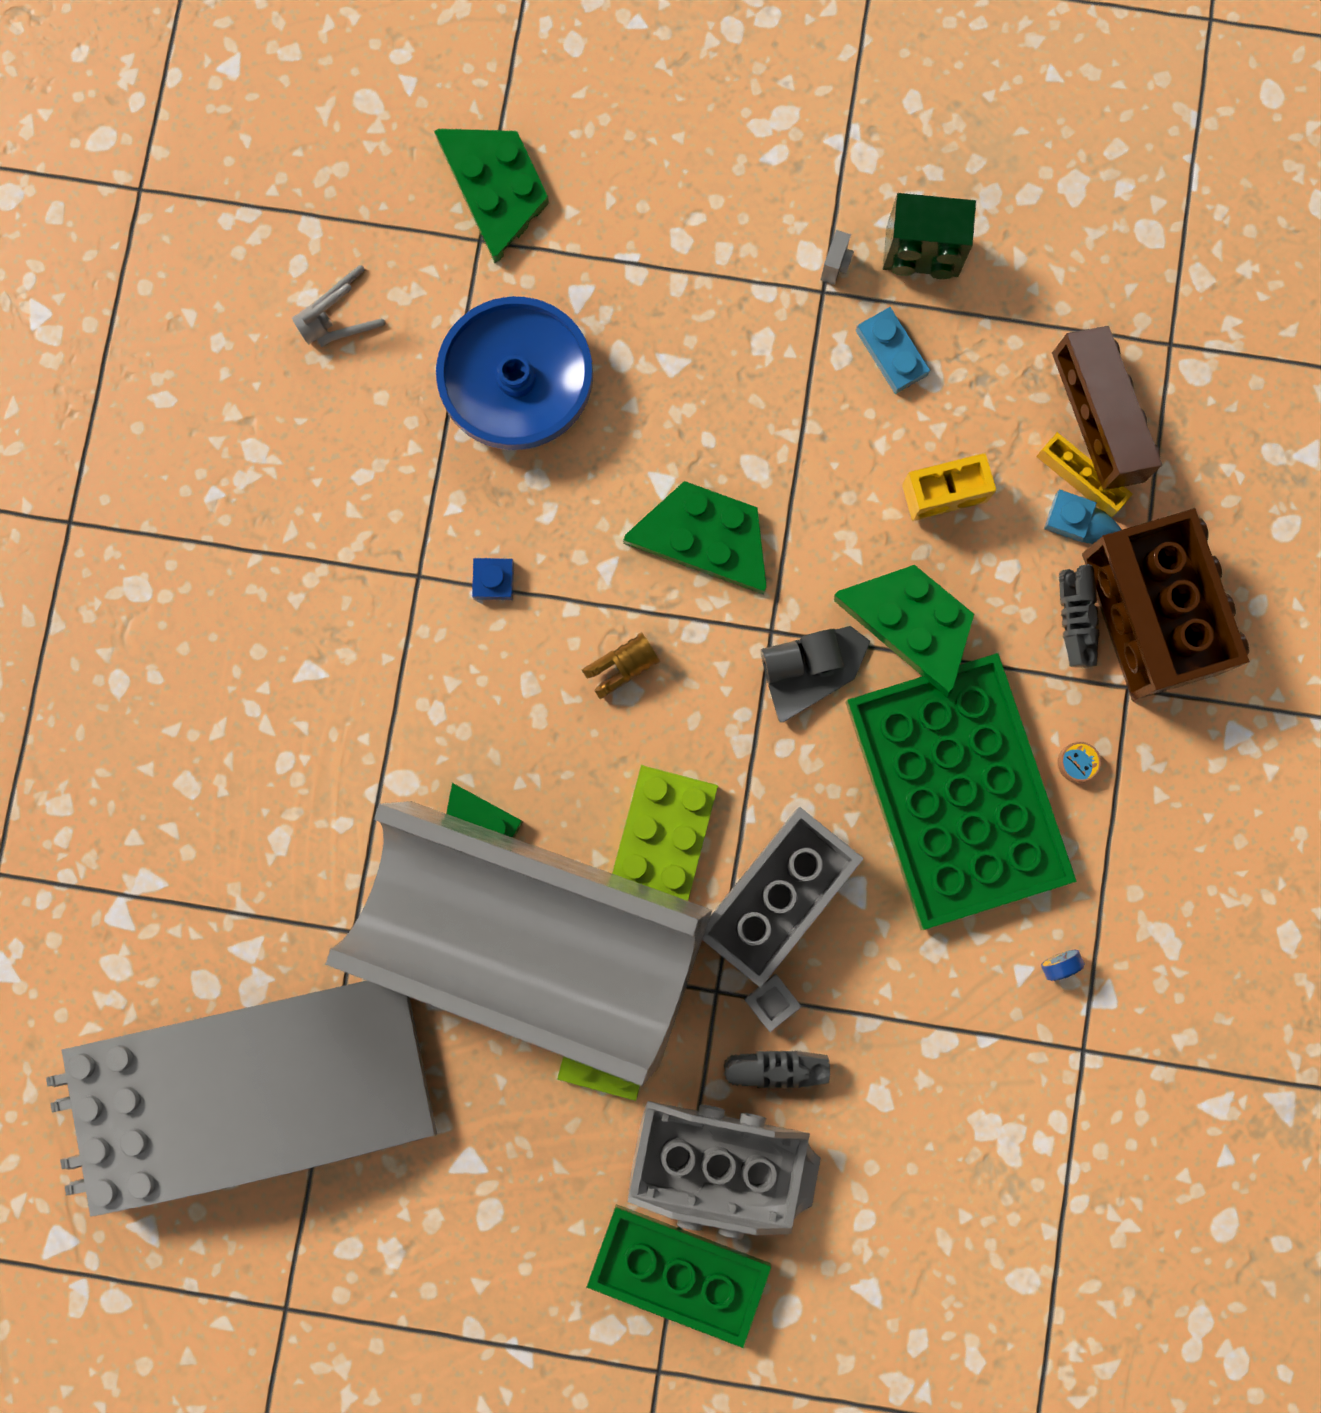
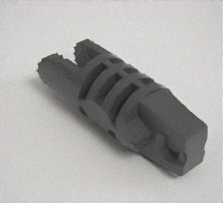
M1085 564L1079 566L1075 573L1071 569L1062 570L1059 573L1060 604L1064 606V609L1061 610L1063 618L1062 627L1066 630L1063 632V639L1067 649L1069 665L1075 668L1097 666L1098 637L1100 636L1099 629H1096V626L1099 625L1097 618L1098 608L1094 605L1097 603L1095 572L1092 565Z
M756 1051V1054L731 1055L727 1057L724 1064L726 1080H728V1083L736 1084L737 1086L741 1084L742 1086H757V1088H801L827 1084L830 1080L828 1055L802 1051Z

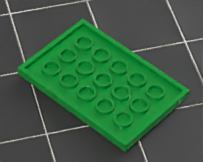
M998 653L961 664L952 694L948 698L922 676L846 701L920 930H926L1077 882Z

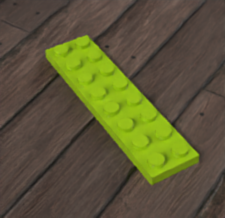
M641 765L612 874L688 901L718 785ZM563 1056L557 1078L560 1081L634 1101L637 1099L640 1087L638 1084Z

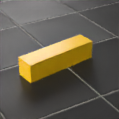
M1058 432L1055 433L1036 456L1083 496L1097 502L1096 506L1111 518L1133 495L1125 487L1103 491L1092 460Z

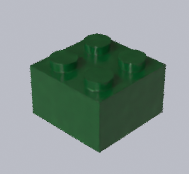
M897 193L886 226L883 270H891L894 274L900 276H909L914 273L930 274L931 277L941 280L958 277L973 246L976 200Z

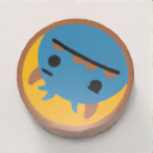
M1075 742L1066 746L1058 757V768L1061 774L1067 780L1076 783L1094 778L1101 767V758L1098 751L1086 742Z

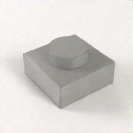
M836 230L820 280L835 285L839 271L847 273L854 253L853 250L847 249L851 234Z
M777 974L770 977L761 988L758 987L744 998L769 1032L802 1007Z

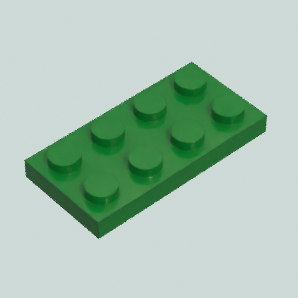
M616 1204L586 1288L744 1348L772 1266L771 1263Z

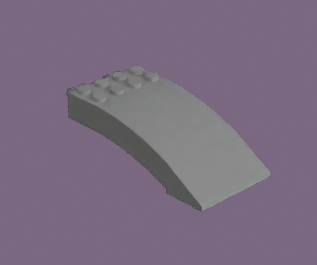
M362 981L62 1049L65 1073L46 1077L48 1087L68 1085L70 1097L57 1099L50 1104L52 1112L72 1108L79 1155L61 1159L60 1162L62 1169L71 1170L82 1166L84 1179L75 1180L65 1185L66 1195L86 1192L90 1217L276 1177L437 1134L410 997L369 981Z

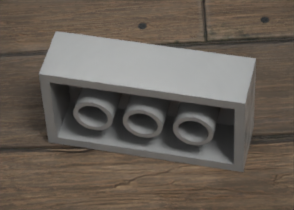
M798 807L713 911L702 940L761 988L864 858L805 810Z

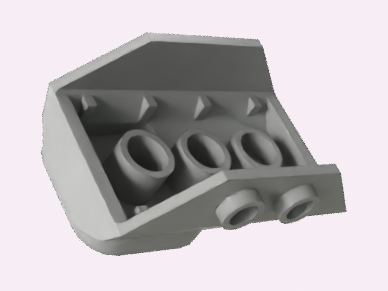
M647 1101L639 1128L628 1191L629 1203L678 1220L677 1225L679 1227L695 1231H701L703 1225L719 1228V1234L736 1239H743L744 1233L752 1235L791 1234L793 1222L797 1215L803 1210L812 1207L821 1157L814 1153L808 1144L810 1133L766 1125L765 1117L749 1113H741L740 1119L724 1116V1109L709 1105H700L699 1111Z

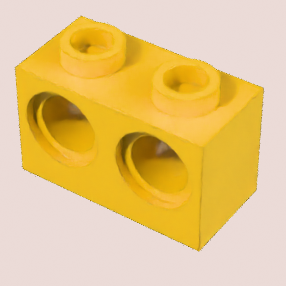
M986 453L908 472L902 483L912 521L987 503L996 492Z

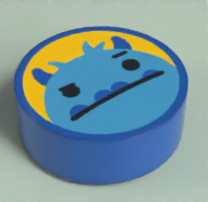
M1069 950L1045 960L1041 964V968L1047 980L1057 981L1078 973L1084 968L1085 963L1079 950Z

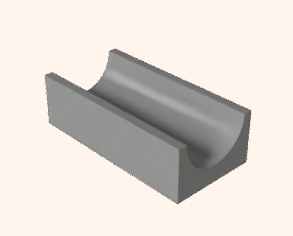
M412 801L380 803L374 820L379 821L383 828V850L375 882L354 926L338 945L330 949L325 965L643 1086L661 1064L712 910Z

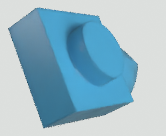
M1060 489L1055 494L1044 527L1045 530L1089 544H1094L1103 535L1121 530L1114 519L1095 507L1097 502Z

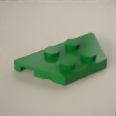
M437 129L434 131L436 139L493 262L496 263L504 256L503 251L514 238H520L526 231L530 220L537 217L549 204L548 195L517 131Z
M683 481L624 536L623 544L764 595L767 585L758 509L755 506Z
M916 565L839 590L834 595V602L947 698L952 694L973 621V612Z

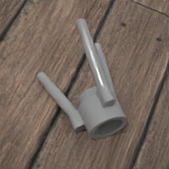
M359 265L312 305L292 317L294 324L308 344L317 340L321 347L333 340L385 325L384 319H377L332 332L327 330L333 324L325 310L351 290L350 284L364 272L362 265Z

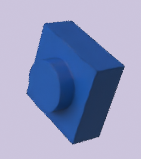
M473 558V599L513 600V559Z

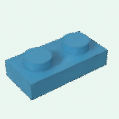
M891 307L857 325L856 332L895 394L928 376L930 369Z

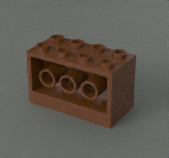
M1196 508L1103 535L1082 553L1085 564H1090L1094 568L1097 600L1132 701L1217 676L1250 662L1247 638L1238 630L1234 619L1236 614L1234 601L1229 594L1225 593L1221 582L1222 568L1216 556L1211 554L1207 542L1209 538L1208 528L1205 521L1198 517Z

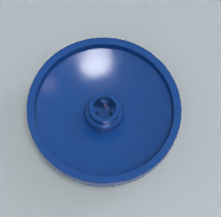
M502 297L474 307L451 327L438 353L436 382L447 413L464 433L487 446L505 450H522L538 447L556 439L577 421L584 411L591 394L593 366L590 350L584 335L576 323L563 311L549 303L534 298Z

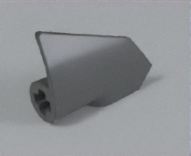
M848 626L836 630L828 629L802 636L800 640L761 649L762 663L778 721L785 722L854 680L870 640L853 627Z

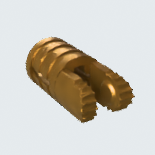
M642 632L636 638L627 641L628 643L622 644L615 651H610L582 669L586 678L595 677L614 664L619 670V673L596 687L595 693L599 699L631 681V678L640 675L641 672L648 670L652 665L660 663L655 651Z

